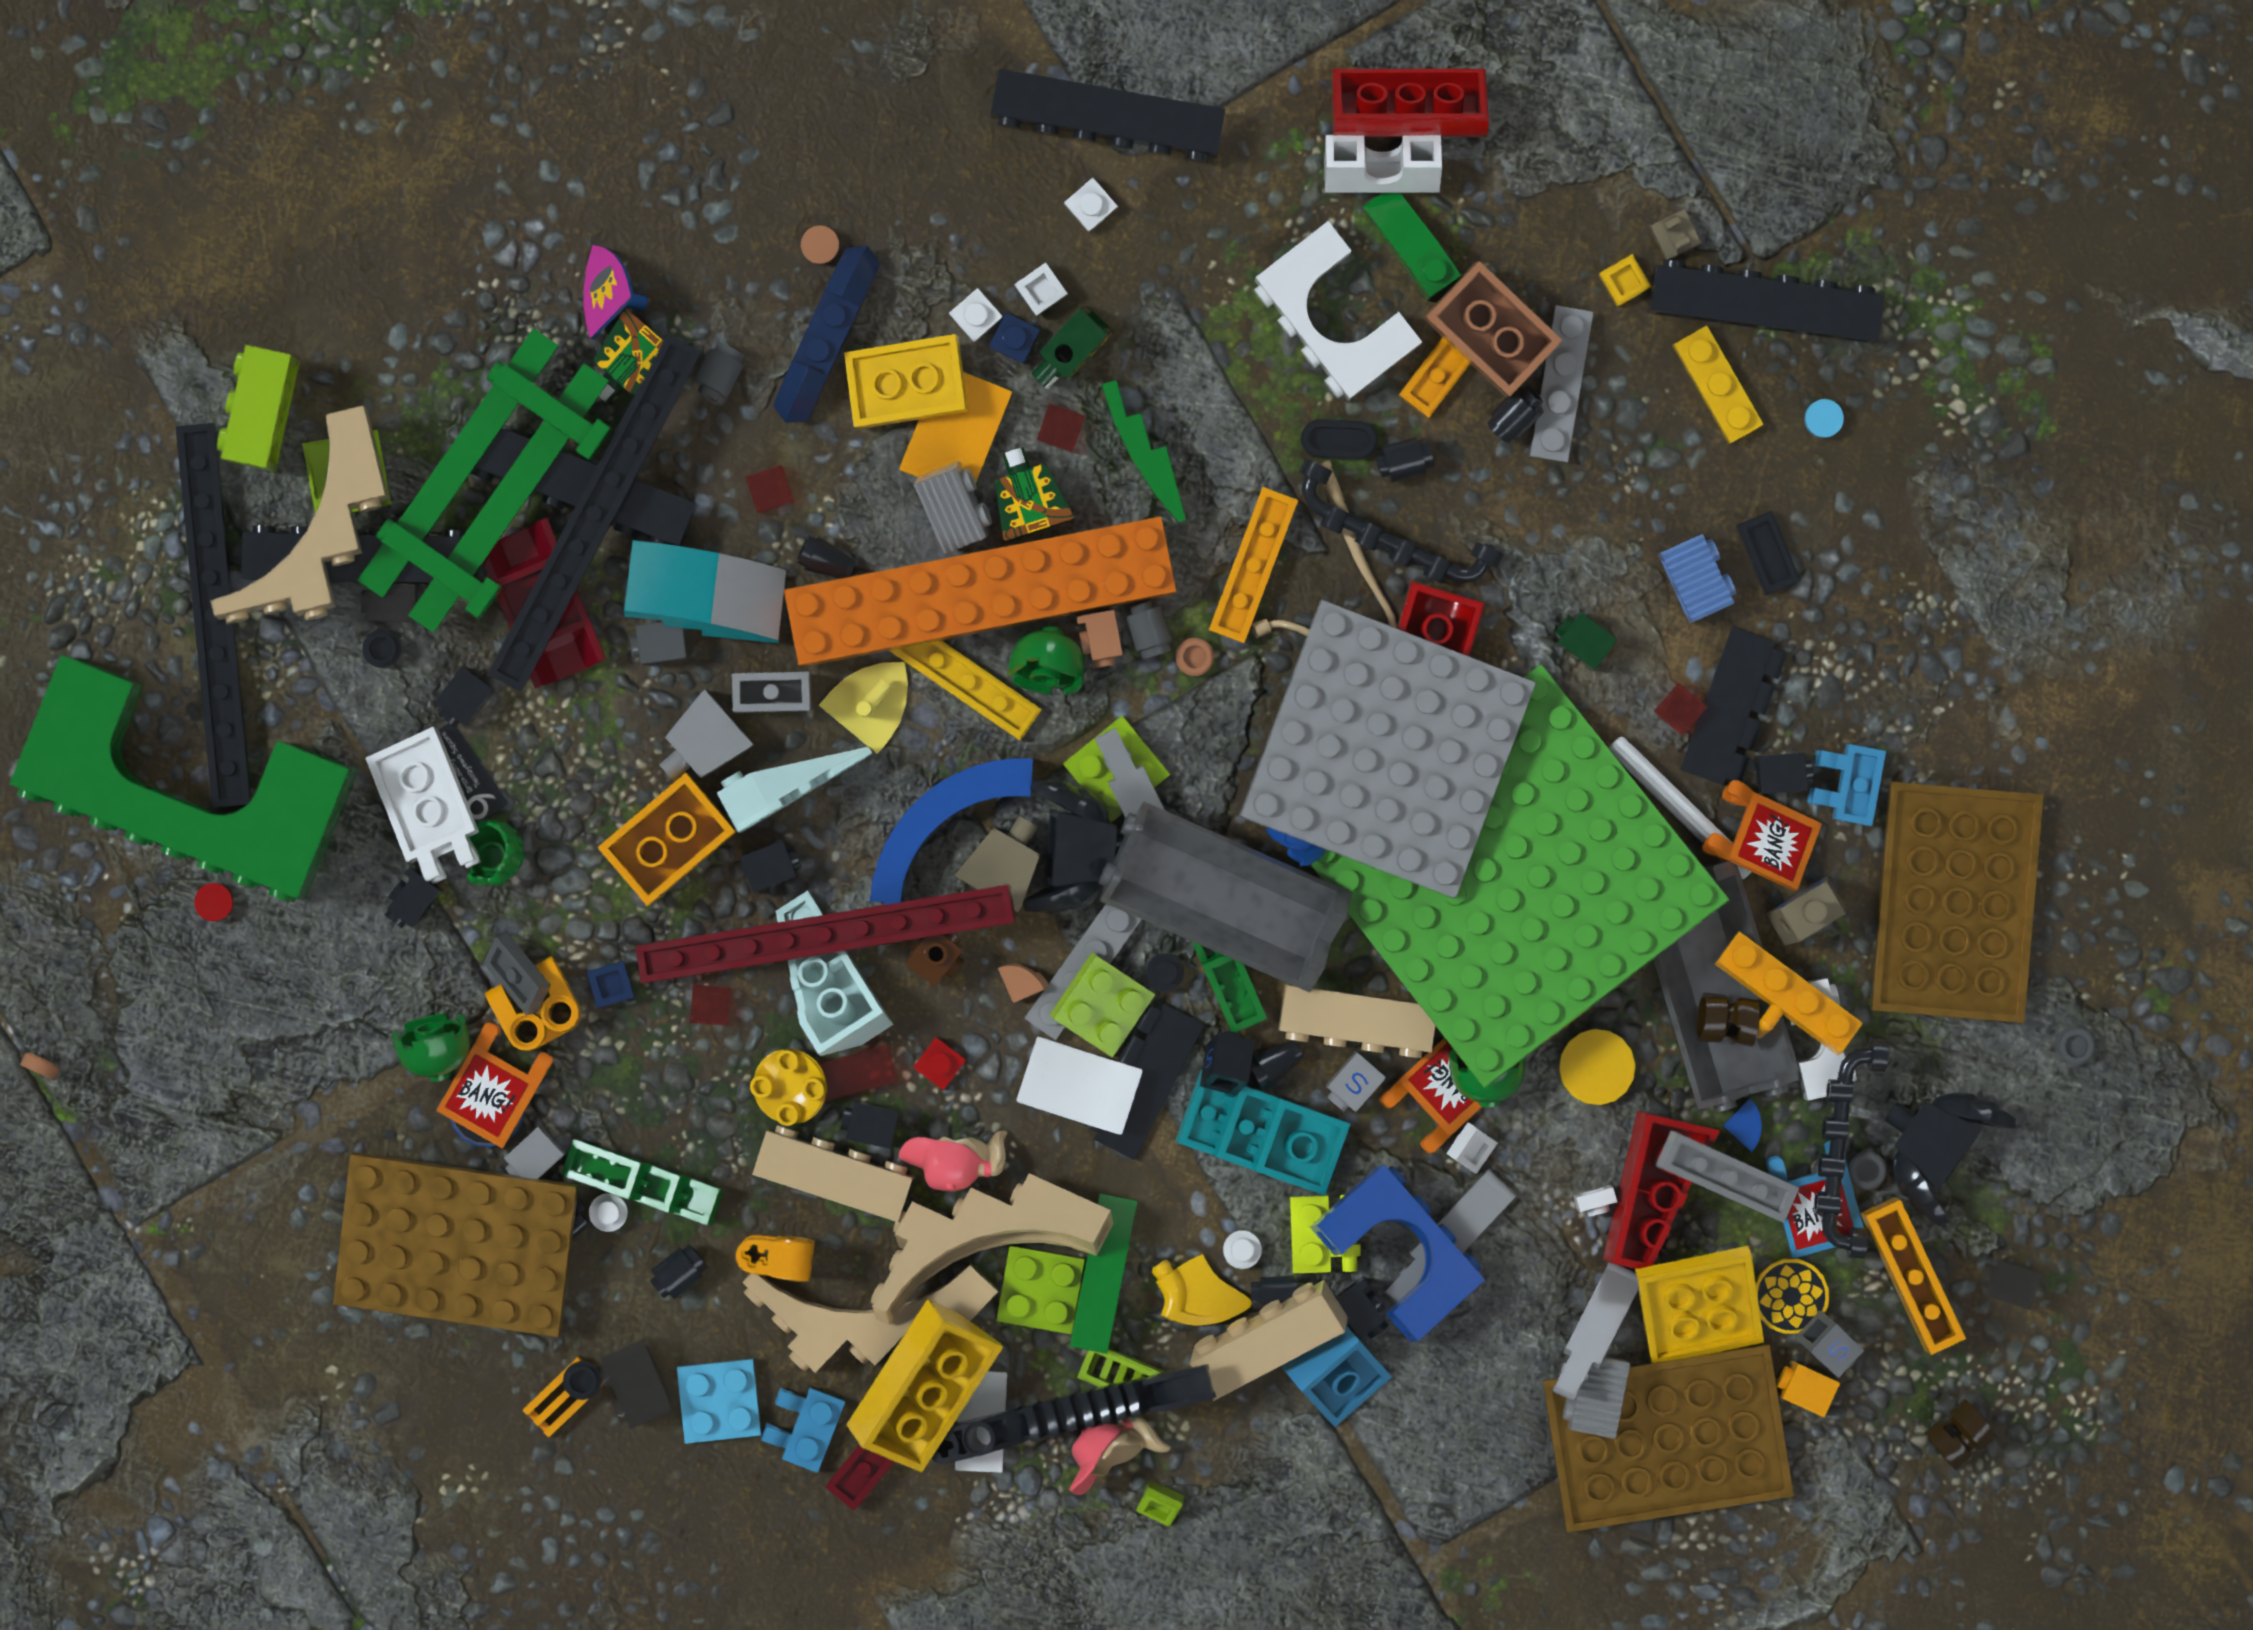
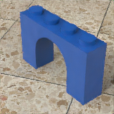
M1383 1164L1376 1166L1313 1223L1310 1228L1334 1256L1343 1254L1368 1230L1382 1221L1400 1223L1416 1234L1425 1254V1266L1418 1283L1385 1313L1409 1342H1416L1426 1335L1485 1279L1479 1273L1482 1270L1479 1263L1469 1253L1463 1255L1454 1245L1457 1240L1453 1233L1445 1225L1440 1224L1438 1226L1429 1216L1431 1209L1426 1202L1418 1195L1412 1197L1405 1189L1406 1181L1404 1177L1394 1167L1390 1166L1387 1168Z

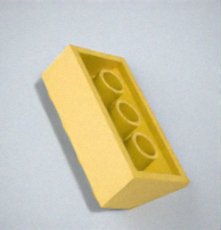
M927 1299L846 1424L862 1448L923 1472L1001 1352L1003 1346L958 1312Z

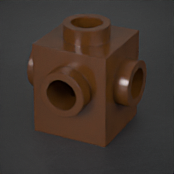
M955 933L915 939L908 946L914 952L905 964L933 986H936L944 975L951 979L965 961L959 957L964 950L958 946L962 939ZM938 946L943 950L944 956L941 960L936 961L930 957L929 952L932 947Z

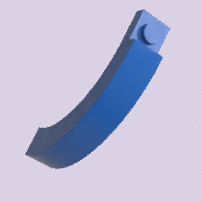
M1013 758L976 765L950 776L922 795L896 824L883 847L872 880L870 901L885 902V905L902 901L906 876L919 848L941 823L955 813L978 802L993 798L1031 797L1030 787L1032 786L1033 758Z

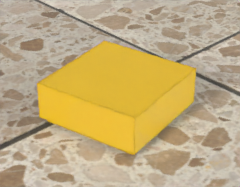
M1633 254L1598 274L1617 307L1651 288Z

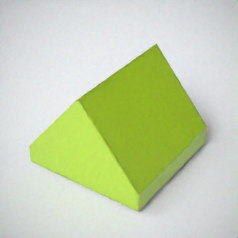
M1150 1479L1136 1511L1170 1527L1183 1505L1185 1495Z

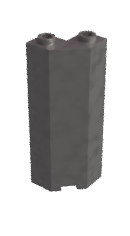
M1142 802L1136 814L1129 812L1120 832L1125 836L1113 864L1109 862L1106 864L1099 880V884L1104 885L1100 901L1310 993L1325 968L1331 942L1347 917L1353 893L1147 802Z
M1731 861L1704 867L1728 897L1729 901L1653 959L1697 1108L1699 1110L1713 1106L1715 1113L1737 1107L1736 1099L1749 1094L1765 1091L1767 1097L1785 1093L1789 1091L1787 1084L1802 1079L1783 1015L1770 1032L1762 1038H1756L1753 1047L1731 1045L1727 1038H1724L1721 1043L1703 1042L1697 1039V1012L1703 992L1724 994L1729 1001H1732L1735 996L1758 998L1760 1007L1759 1020L1770 1007L1769 1004L1715 965V962L1739 931L1762 948L1738 865Z

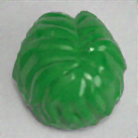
M481 820L477 823L479 833L469 837L479 854L481 863L469 868L470 871L467 875L468 883L479 886H501L506 884L511 877L515 876L525 859L523 841L521 836L518 835L517 830L506 822Z

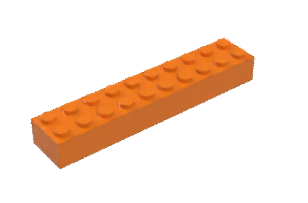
M1161 516L784 590L799 668L1156 599L1176 593Z

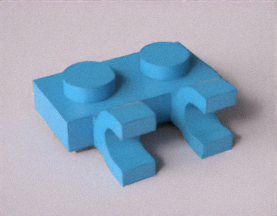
M1846 744L1844 755L1816 750L1813 765L1841 770L1837 792L1809 788L1806 803L1833 807L1832 819L1872 826L1886 751Z
M780 1387L775 1405L799 1412L792 1432L766 1423L761 1435V1441L785 1448L782 1460L818 1473L846 1401L813 1387H809L806 1397Z

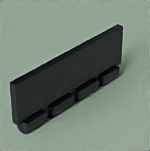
M1732 626L1683 760L1681 771L1720 785H1724L1725 779L1741 782L1749 758L1735 753L1737 746L1752 751L1762 722L1748 717L1749 713L1753 711L1765 715L1775 686L1761 680L1763 675L1778 680L1787 656L1786 653L1773 649L1774 641Z
M1164 1003L1160 1010L1151 1005L1147 1006L1135 1025V1028L1147 1034L1145 1040L1131 1034L1117 1060L1120 1063L1142 1069L1143 1071L1123 1133L1119 1135L1084 1124L1083 1126L1096 1132L1094 1140L1135 1160L1204 1027L1203 1023Z

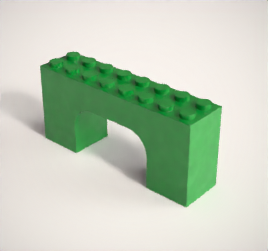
M60 656L9 783L19 788L17 795L37 803H45L46 799L55 802L54 810L72 817H81L82 813L91 816L89 824L107 831H117V828L126 830L125 838L145 846L147 844L152 846L153 842L163 845L160 852L174 858L188 860L189 856L199 859L196 866L209 872L223 874L227 870L234 873L233 881L250 888H259L260 884L270 888L268 895L290 903V901L295 902L296 898H307L358 770L291 743L276 741L259 787L249 804L232 814L222 815L148 786L137 780L127 769L122 755V743L144 685L75 657Z

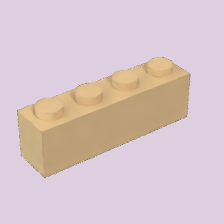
M1285 984L1278 1030L1286 1031L1285 1039L1308 1042L1309 1035L1324 1037V1045L1346 1047L1348 1040L1362 1042L1361 1050L1384 1053V1047L1390 1046L1400 1048L1399 1055L1422 1058L1423 1051L1432 1052L1435 1024L1418 1003L1312 988L1309 993L1293 985Z
M777 1125L775 1131L770 1129L766 1131L752 1175L889 1220L899 1221L913 1176L906 1174L908 1167L886 1161L883 1167L871 1163V1155L854 1149H850L848 1155L834 1151V1143L817 1137H813L812 1143L797 1139L798 1131Z
M1325 1280L1315 1285L1312 1283L1304 1284L1294 1291L1293 1297L1282 1303L1279 1300L1272 1301L1260 1310L1259 1315L1249 1320L1245 1317L1238 1319L1227 1328V1332L1217 1337H1214V1335L1206 1336L1195 1344L1190 1365L1192 1367L1203 1364L1209 1365L1213 1390L1217 1396L1213 1401L1345 1332L1348 1317Z

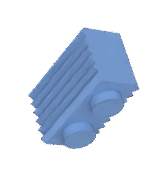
M1701 534L1658 554L1689 623L1734 604L1731 596L1736 594V590L1728 573L1721 575L1715 561L1721 558L1712 538L1705 540L1704 535Z

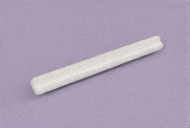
M1624 737L1617 738L1610 745L1609 750L1616 759L1702 843L1712 833H1718L1727 838ZM1718 858L1721 862L1728 861L1725 859ZM1738 865L1741 878L1745 879L1751 871Z

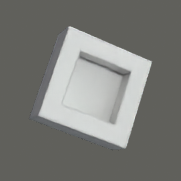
M1094 178L1090 179L1064 202V205L1089 233L1118 208L1116 203Z
M1046 262L1014 284L1036 317L1068 295Z
M978 288L949 312V315L974 343L1003 318Z
M1468 1122L1446 1154L1477 1174L1498 1143Z
M1610 1185L1573 1195L1577 1210L1579 1212L1587 1211L1588 1217L1609 1212V1204L1617 1202L1614 1188Z

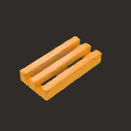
M579 1356L522 1410L544 1431L543 1433L548 1438L588 1400L577 1399L551 1425L545 1420L570 1396L566 1390L540 1415L535 1410L563 1382V1376L567 1368L575 1362L583 1361Z

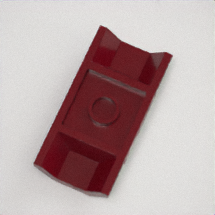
M544 518L527 528L500 538L483 562L489 579L503 587L497 599L510 630L557 543L548 518ZM578 589L530 677L535 689L562 680L606 660Z

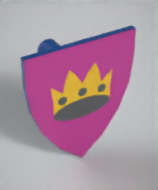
M592 245L584 281V312L590 339H594L624 308L643 311L648 303L646 296L633 293L629 275L620 258L610 249Z

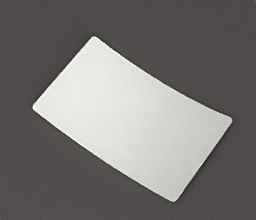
M1037 1037L1017 1096V1102L1121 1135L1143 1071L1133 1066Z

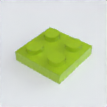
M1123 716L1096 736L1098 737L1116 728L1125 748L1129 750L1132 756L1131 760L1134 766L1137 767L1142 764L1154 788L1170 775ZM1094 738L1065 761L1063 765L1081 787L1088 789L1100 799L1108 811V820L1112 823L1123 812L1108 784V781L1114 779L1110 769H1107L1104 763L1105 759Z
M1091 952L1049 1016L1113 1058L1155 994Z
M1009 1245L996 1321L1072 1335L1085 1258Z

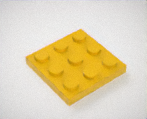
M1749 1246L1635 1269L1651 1363L1718 1353L1764 1343L1752 1255Z

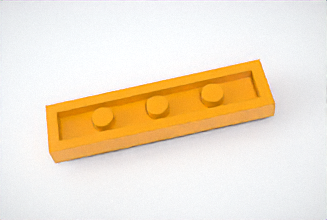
M1262 487L1209 631L1243 644L1245 643L1296 508L1297 499Z

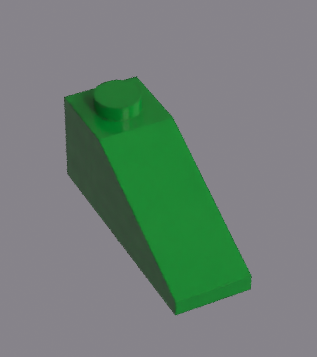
M1381 193L1363 206V209L1426 301L1459 280L1461 274L1401 193Z

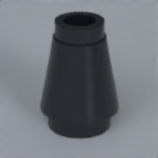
M808 535L802 545L796 563L804 566V571L842 579L850 577L856 560L818 535L815 538Z
M1289 1040L1286 1043L1254 1054L1251 1063L1250 1079L1259 1090L1265 1087L1272 1088L1299 1061L1304 1059L1301 1050L1293 1040Z

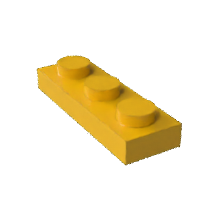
M1707 325L1672 345L1728 444L1764 425Z

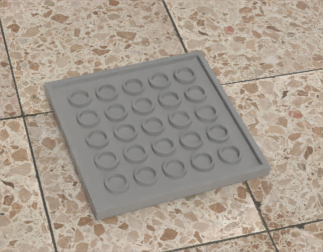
M1320 600L1239 817L1445 896L1456 898L1536 682Z

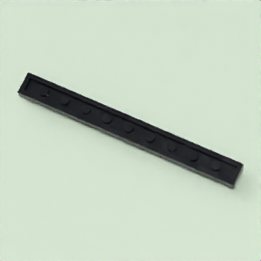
M669 334L666 335L489 669L488 675L520 692H523L695 368L702 354L701 351Z
M216 424L175 426L212 808L242 806L249 804L252 800L236 629L235 623L227 624L226 619L219 620L214 615L211 603L212 600L232 594Z

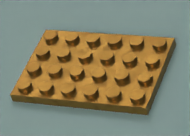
M1889 782L1870 1010L2016 1023L2025 1022L2044 795Z
M353 1152L350 1154L333 1304L559 1337L562 1331L579 1185Z
M1769 1344L1630 1366L1616 1439L1570 1430L1568 1428L1569 1421L1563 1420L1566 1397L1553 1391L1559 1377L1542 1380L1567 1533L1794 1496Z

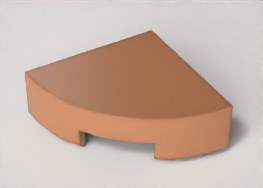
M1010 963L998 968L1013 1003L1050 987L1046 979L1039 972H1034L1019 963Z

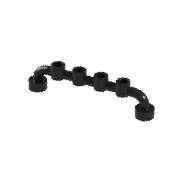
M1305 458L1299 470L1301 474L1305 475L1301 488L1303 501L1308 509L1323 518L1320 523L1321 526L1340 535L1343 528L1356 533L1357 536L1354 542L1373 551L1376 550L1378 545L1391 550L1389 559L1408 568L1412 561L1426 567L1423 572L1424 576L1441 584H1444L1446 578L1460 583L1474 582L1483 577L1490 565L1498 568L1504 556L1503 553L1476 541L1470 554L1477 558L1475 563L1469 568L1459 567L1321 500L1317 495V486L1319 482L1327 485L1333 472L1332 470Z
M1871 1040L1869 1048L1856 1049L1847 1054L1840 1064L1837 1079H1828L1826 1100L1827 1102L1835 1103L1833 1117L1825 1116L1822 1124V1138L1830 1140L1829 1154H1820L1818 1175L1819 1177H1826L1825 1191H1816L1814 1213L1822 1214V1232L1827 1241L1837 1248L1847 1250L1848 1258L1864 1259L1868 1245L1866 1228L1850 1227L1848 1235L1842 1234L1837 1228V1216L1840 1213L1841 1180L1845 1171V1144L1849 1135V1108L1853 1098V1073L1855 1068L1862 1063L1868 1064L1869 1071L1886 1072L1889 1046L1888 1042Z

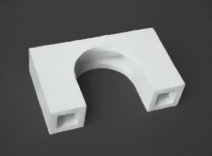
M1327 221L1260 273L1254 280L1258 285L1254 292L1267 308L1273 304L1282 317L1277 321L1290 338L1297 335L1305 347L1301 349V352L1314 368L1318 365L1323 368L1329 376L1324 381L1337 398L1344 395L1347 401H1349L1420 346L1422 341L1400 312L1367 337L1352 343L1331 341L1314 328L1307 312L1309 291L1318 279L1352 252L1330 222Z

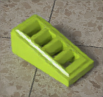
M1108 1348L1107 1354L1088 1350L1077 1378L1101 1387L1125 1381L1130 1368L1135 1370L1132 1380L1143 1377L1144 1374L1151 1376L1166 1372ZM1102 1355L1107 1359L1098 1377L1093 1375ZM1115 1362H1118L1121 1365L1114 1382H1110L1108 1378Z

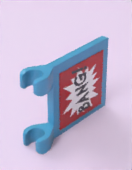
M1827 1141L1824 1147L1826 1154H1829L1830 1141ZM1779 1156L1767 1158L1766 1166L1770 1175L1799 1187L1786 1220L1783 1223L1792 1258L1795 1259L1834 1248L1835 1246L1827 1241L1822 1232V1214L1814 1213L1816 1191H1825L1826 1177H1819L1817 1172L1788 1181L1784 1161ZM1845 1158V1171L1840 1189L1841 1207L1840 1213L1837 1216V1228L1842 1234L1848 1235L1850 1227H1864Z

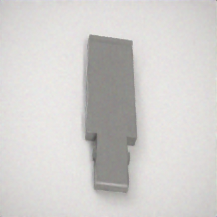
M1116 728L1096 737L1095 741L1105 759L1104 763L1114 779L1108 781V784L1125 818L1129 812L1136 814L1143 801L1164 810L1142 764L1137 767L1134 766L1131 760L1132 756L1129 750L1125 748Z
M1488 1169L1437 1225L1443 1224L1453 1233L1457 1240L1454 1245L1463 1254L1517 1194L1494 1172ZM1421 1242L1410 1252L1415 1259L1407 1268L1404 1267L1400 1271V1275L1384 1291V1294L1395 1304L1418 1283L1425 1266V1254Z
M1608 1263L1564 1350V1353L1570 1357L1561 1369L1562 1373L1553 1389L1554 1392L1574 1401L1583 1382H1586L1589 1376L1588 1372L1591 1366L1599 1369L1638 1292L1636 1272L1621 1265Z

